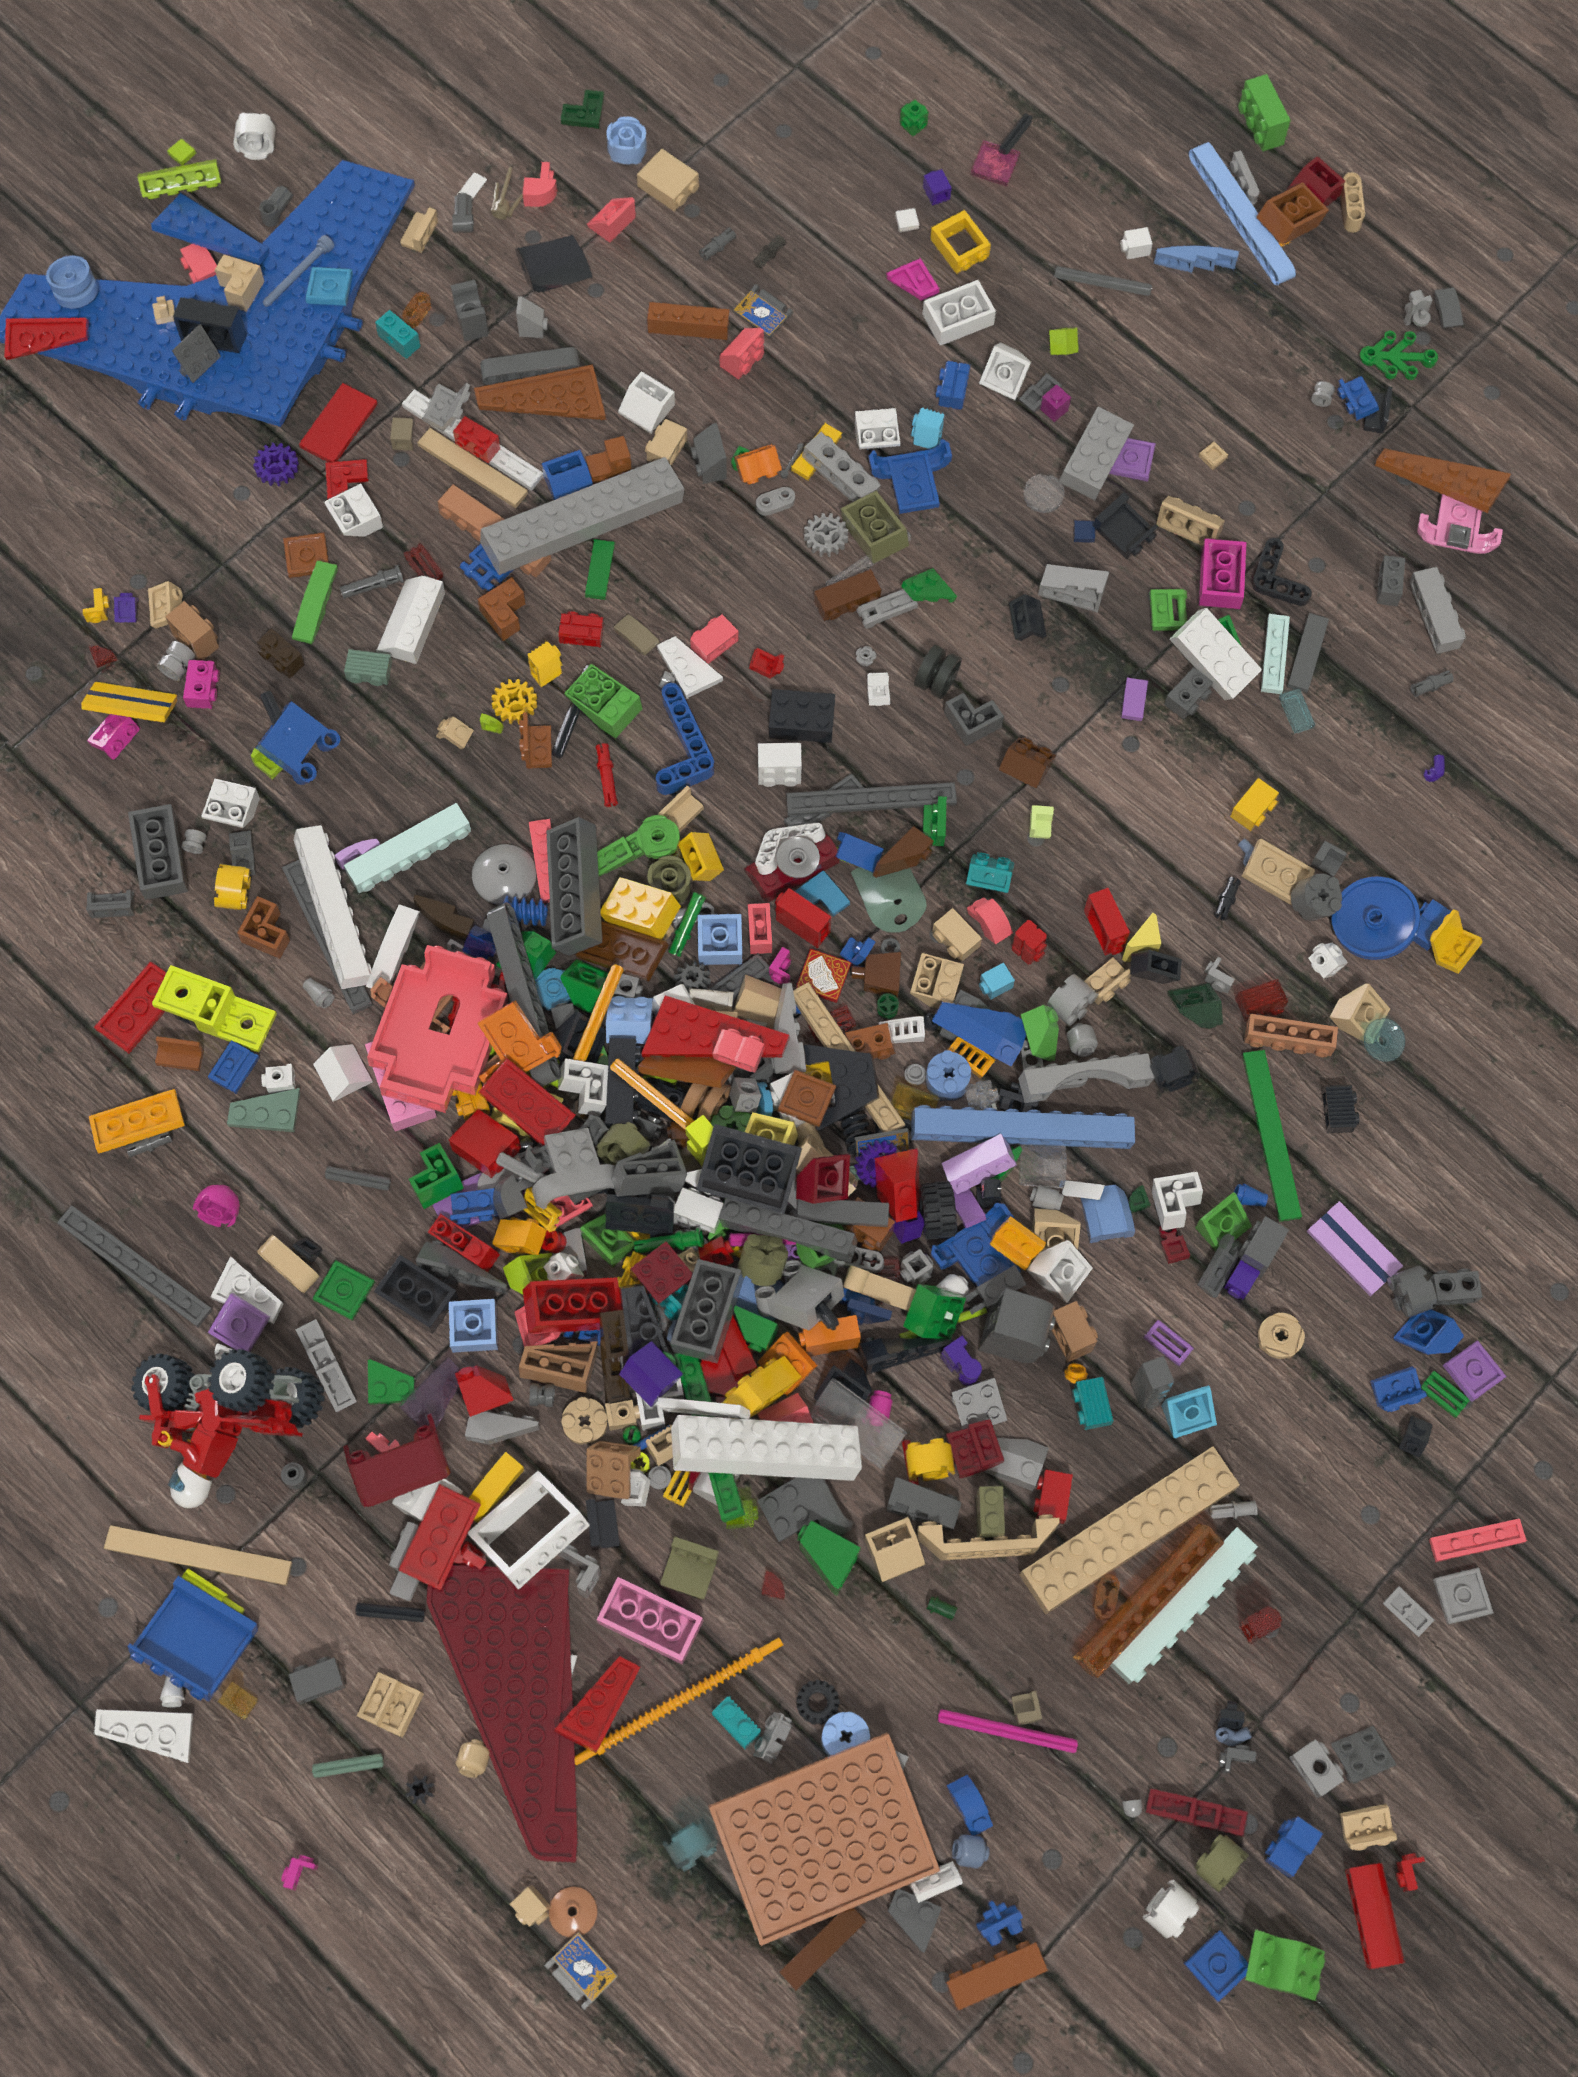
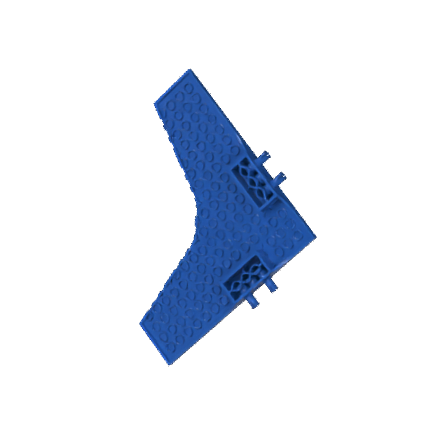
M342 160L262 243L269 249V255L259 265L265 282L247 312L239 310L247 333L240 353L217 350L221 357L194 383L191 382L187 375L183 376L179 372L181 365L172 352L181 342L175 322L157 325L152 304L157 303V297L165 296L166 301L173 300L175 309L181 297L228 306L224 293L225 287L219 285L217 275L188 286L95 279L98 285L96 297L85 306L70 309L58 304L46 279V275L25 274L0 315V342L5 344L6 319L87 318L89 321L87 341L37 354L94 370L128 384L136 389L138 393L143 394L138 404L144 409L145 407L147 410L150 409L155 398L179 405L174 414L183 421L187 419L190 411L193 409L209 415L212 412L235 413L281 427L305 384L315 374L319 375L327 359H333L341 363L345 359L346 351L334 347L344 328L357 332L362 328V319L351 317L357 292L415 187L414 180ZM322 235L329 237L335 247L329 253L321 254L270 306H264L263 300L316 248L317 240ZM312 267L352 269L353 276L347 306L306 303Z

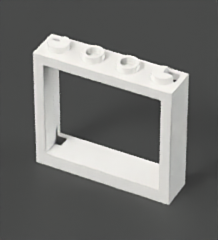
M537 1471L468 1532V1535L519 1589L590 1525L583 1515ZM549 1493L570 1514L516 1563L509 1567L489 1544L543 1496Z

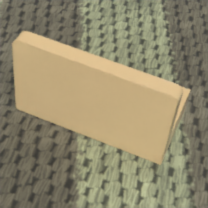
M429 207L425 215L419 212L415 213L400 241L402 246L422 253L438 223L435 209Z
M686 786L658 815L665 816L674 822L680 832L704 809V806L691 795V788Z

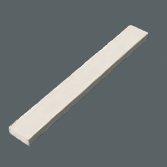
M414 389L404 400L402 406L422 419L430 399ZM456 419L453 426H448L444 431L437 430L455 441L453 430L460 423L461 419ZM501 445L500 450L489 463L531 491L543 478V472Z

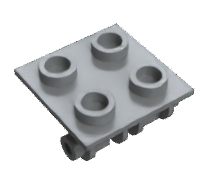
M995 1378L951 1392V1399L953 1405L956 1406L962 1429H967L969 1424L991 1419L992 1425L1007 1421Z

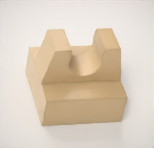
M165 296L157 297V303L152 304L157 325L173 322V314L175 312L173 300L166 301Z

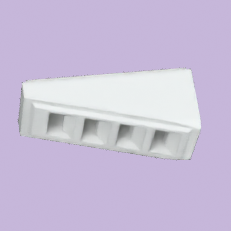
M923 1016L879 1022V1025L889 1024L894 1043L924 1042ZM904 1026H908V1034L904 1035ZM913 1026H917V1033H913ZM895 1027H899L900 1035L898 1036L895 1034Z

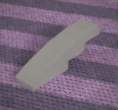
M317 1319L297 1328L296 1332L335 1411L338 1412L356 1403L354 1394Z

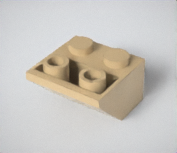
M922 953L910 994L929 1007L936 1009L940 1007L942 1001L953 1003L964 964Z
M909 1517L865 1534L864 1540L882 1582L925 1565L920 1545Z

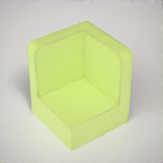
M1032 805L1029 837L1045 839L1051 837L1054 807Z

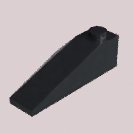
M870 1337L861 1341L862 1344H859L858 1351L866 1375L940 1353L953 1342V1339H875Z

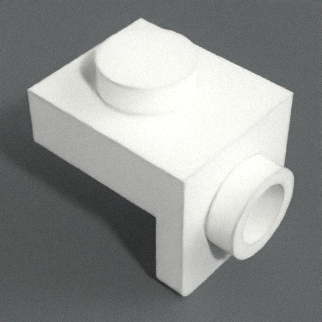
M869 673L867 675L869 706L890 705L888 673Z
M630 1469L631 1496L629 1499H622L621 1503L625 1506H646L651 1480L643 1474V1471Z

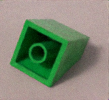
M810 1521L809 1525L804 1524L799 1532L797 1540L800 1542L799 1549L830 1591L837 1596L859 1556L861 1547Z

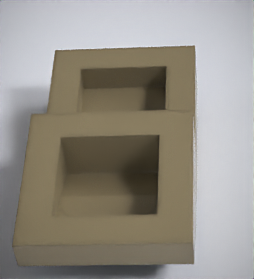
M629 614L613 627L617 634L628 640L631 647L644 656L659 643V640L644 625Z

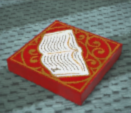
M810 949L796 989L809 982L818 997L837 1003L852 962Z

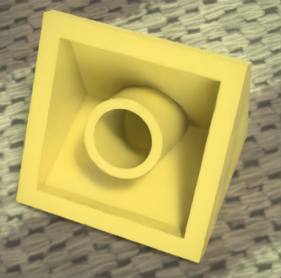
M1152 913L1128 942L1122 958L1124 962H1131L1132 953L1148 949L1156 952L1159 951L1161 939L1156 914Z

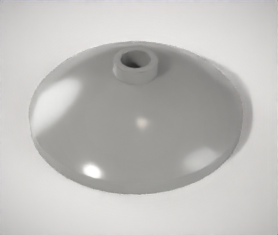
M509 844L496 845L485 850L476 859L472 869V881L477 893L486 901L496 905H502L505 896H508L509 902L513 901L514 896L520 902L523 897L526 898L531 893L537 878L535 863L531 856L520 847ZM501 867L507 868L505 871L499 870Z

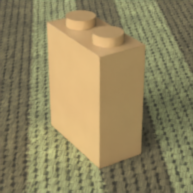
M661 149L637 174V185L646 193L675 211L686 202L687 197L691 193L697 191L699 187V174Z

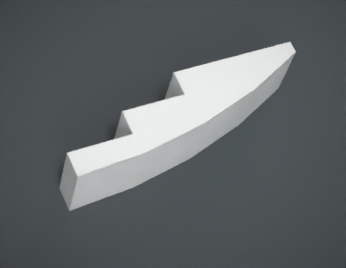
M398 905L379 949L366 987L372 988L380 977L389 984H392L395 973H398L403 955L407 952L420 911Z

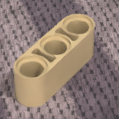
M1351 172L1344 176L1345 184L1340 199L1344 228L1349 232H1357L1361 228L1365 209L1361 178L1358 174Z
M271 1235L256 1251L302 1293H305L320 1277L274 1235Z

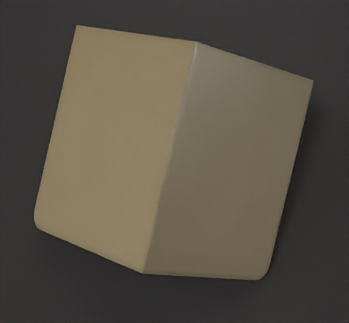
M393 417L390 436L393 450L413 451V419Z
M1036 1691L1011 1698L1017 1726L1042 1720Z

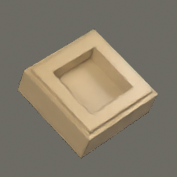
M1215 442L1199 453V458L1212 470L1228 457V454Z

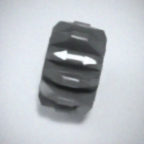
M695 961L692 963V966L685 962L684 968L678 967V974L674 975L675 987L684 984L688 993L690 988L708 989L707 986L711 985V979L708 978L710 972L704 971L705 966L703 964L697 967V962Z

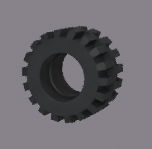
M949 1181L921 1184L919 1189L920 1214L924 1219L923 1233L926 1239L955 1237L957 1217L952 1185Z

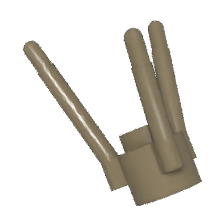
M512 167L508 169L499 199V183L496 182L491 212L495 218L505 220L507 216L512 217L513 211L523 199L522 193L511 208L509 201L504 199Z

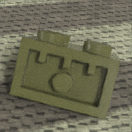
M674 1537L671 1545L672 1550L660 1584L663 1587L704 1600L719 1557V1551Z

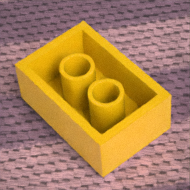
M619 877L601 908V916L607 923L662 940L681 905L671 892Z
M785 1356L777 1361L773 1358L763 1366L764 1369L760 1366L750 1374L752 1377L749 1375L743 1377L737 1383L739 1385L738 1388L735 1386L725 1394L727 1399L722 1403L741 1405L751 1411V1418L777 1401L801 1376Z

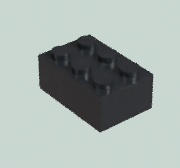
M181 297L173 314L181 341L201 324L217 350L240 353L247 333L239 308Z
M772 689L769 738L832 743L836 694Z
M399 1255L374 1290L377 1299L431 1334L435 1332L449 1312V1302L458 1299L456 1290L402 1255Z

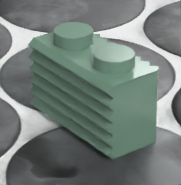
M349 649L344 669L346 679L352 683H361L363 681L375 686L387 685L392 666L391 655Z

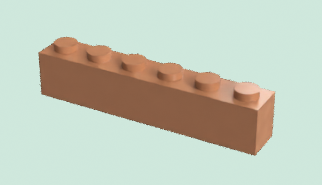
M454 484L437 501L439 513L442 517L454 521L458 528L463 531L467 530L479 542L482 528L505 520ZM551 555L523 565L520 569L527 575L531 574L537 577L551 561Z

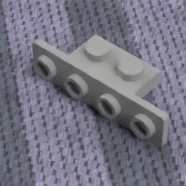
M408 1522L402 1530L398 1546L391 1555L389 1566L397 1571L418 1528V1525ZM398 1571L390 1594L411 1601L419 1581Z

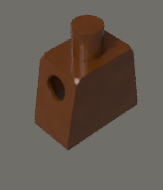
M901 952L867 955L865 966H852L851 979H864V991L878 995L893 994L898 999Z

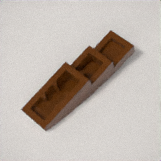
M854 1907L839 1913L779 1973L796 1991L866 1921Z

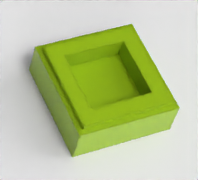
M180 139L167 150L168 155L181 166L196 155L195 149L183 139Z

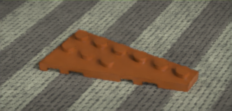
M593 365L474 388L479 410L606 420Z
M1384 449L1375 463V466L1486 513L1489 512L1511 476V473Z

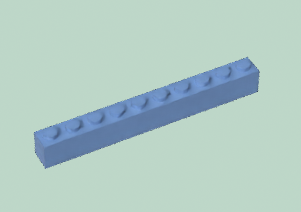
M921 1105L914 1108L911 1114L912 1140L983 1143L1002 1134L1008 1144L1130 1149L1135 1143L1134 1117H1127V1114L1106 1116L1105 1113L1084 1115L1083 1112L1062 1114L1061 1111L1040 1113L1039 1110L1019 1112L1017 1109L997 1111L994 1108H986L982 1111L975 1110L972 1107H964L958 1110L950 1106L935 1109L928 1105Z

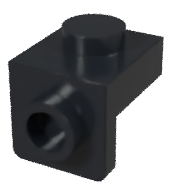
M1411 1415L1399 1449L1420 1457L1429 1442L1433 1424Z

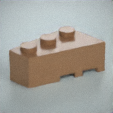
M598 1341L577 1345L576 1343H569V1345L554 1346V1344L525 1346L519 1365L520 1378L545 1384H554L558 1387L586 1393L598 1353Z

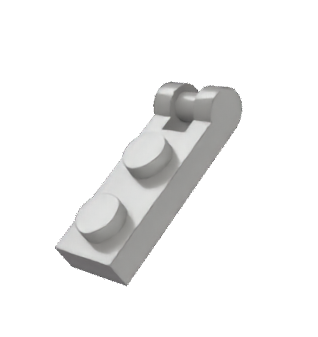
M1242 151L1234 152L1230 162L1231 172L1235 173L1238 185L1253 207H1255L1259 189Z
M902 589L861 605L856 611L863 618L862 623L864 627L869 629L877 623L918 608V603L913 601L905 590ZM874 611L875 615L870 616L869 612Z

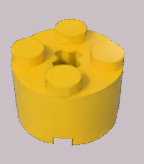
M220 864L215 883V891L218 897H214V906L218 908L247 910V889L250 890L251 886L250 869Z
M932 1439L930 1444L921 1445L920 1442L907 1445L908 1449L905 1452L909 1480L917 1481L916 1477H923V1481H932L949 1477L948 1472L952 1475L955 1474L951 1444L945 1443L944 1439Z

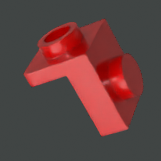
M757 648L753 652L749 669L771 679L782 672L784 668V655L780 653L774 656Z
M1416 1853L1402 1856L1403 1861L1396 1863L1398 1873H1396L1397 1883L1400 1888H1403V1892L1416 1890L1418 1886L1412 1864L1424 1862V1856L1417 1858Z

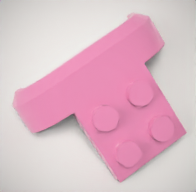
M1442 494L1437 525L1428 521L1429 515L1421 514L1417 532L1429 544L1483 554L1499 547L1503 530L1495 528L1491 533L1478 534L1482 511ZM1451 524L1471 528L1467 549L1447 545Z

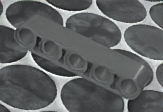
M573 347L488 358L480 363L482 381L485 385L580 367L578 350Z

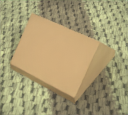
M745 975L733 1012H738L737 1017L743 1020L748 1018L768 1023L767 1027L773 1029L782 989Z

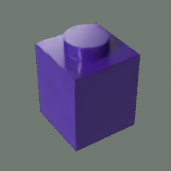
M942 169L931 171L924 175L923 189L932 206L950 200L952 187Z
M918 1211L917 1218L895 1222L893 1232L901 1244L921 1237L924 1219Z
M1241 1260L1224 1288L1228 1290L1227 1292L1231 1296L1244 1300L1259 1276L1260 1271Z

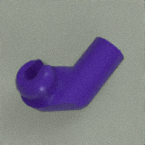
M1443 755L1434 756V767L1424 771L1426 781L1435 782L1444 775L1445 757Z

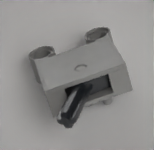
M798 1260L786 1262L783 1271L785 1285L777 1293H775V1289L771 1286H762L755 1291L758 1312L762 1316H771L809 1331L820 1320L827 1329L832 1331L839 1325V1321L831 1309L844 1297L842 1279L802 1265Z

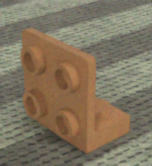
M598 1441L587 1448V1493L629 1499L631 1496L630 1463L641 1456L640 1447Z

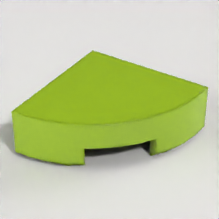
M481 714L480 724L482 730L502 733L504 726L499 720L489 715Z

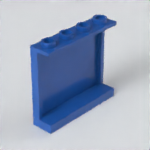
M178 1576L173 1582L174 1588L136 1642L133 1645H128V1650L131 1654L130 1658L135 1662L148 1664L151 1666L150 1670L158 1676L166 1675L170 1678L169 1681L176 1687L182 1688L184 1686L190 1690V1695L197 1700L205 1699L209 1702L258 1632L257 1623Z

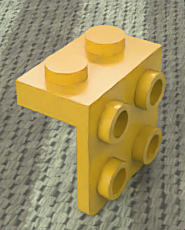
M1455 909L1444 917L1440 927L1433 931L1430 937L1436 964L1457 974L1460 973L1483 943L1481 937L1463 930L1459 911Z

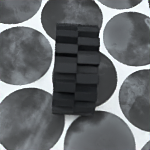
M809 1681L806 1685L802 1686L797 1695L796 1706L799 1715L806 1722H810L813 1725H822L837 1713L839 1707L838 1693L835 1691L834 1686L828 1684L827 1681ZM815 1693H821L827 1699L826 1708L819 1712L812 1710L808 1703L810 1696Z

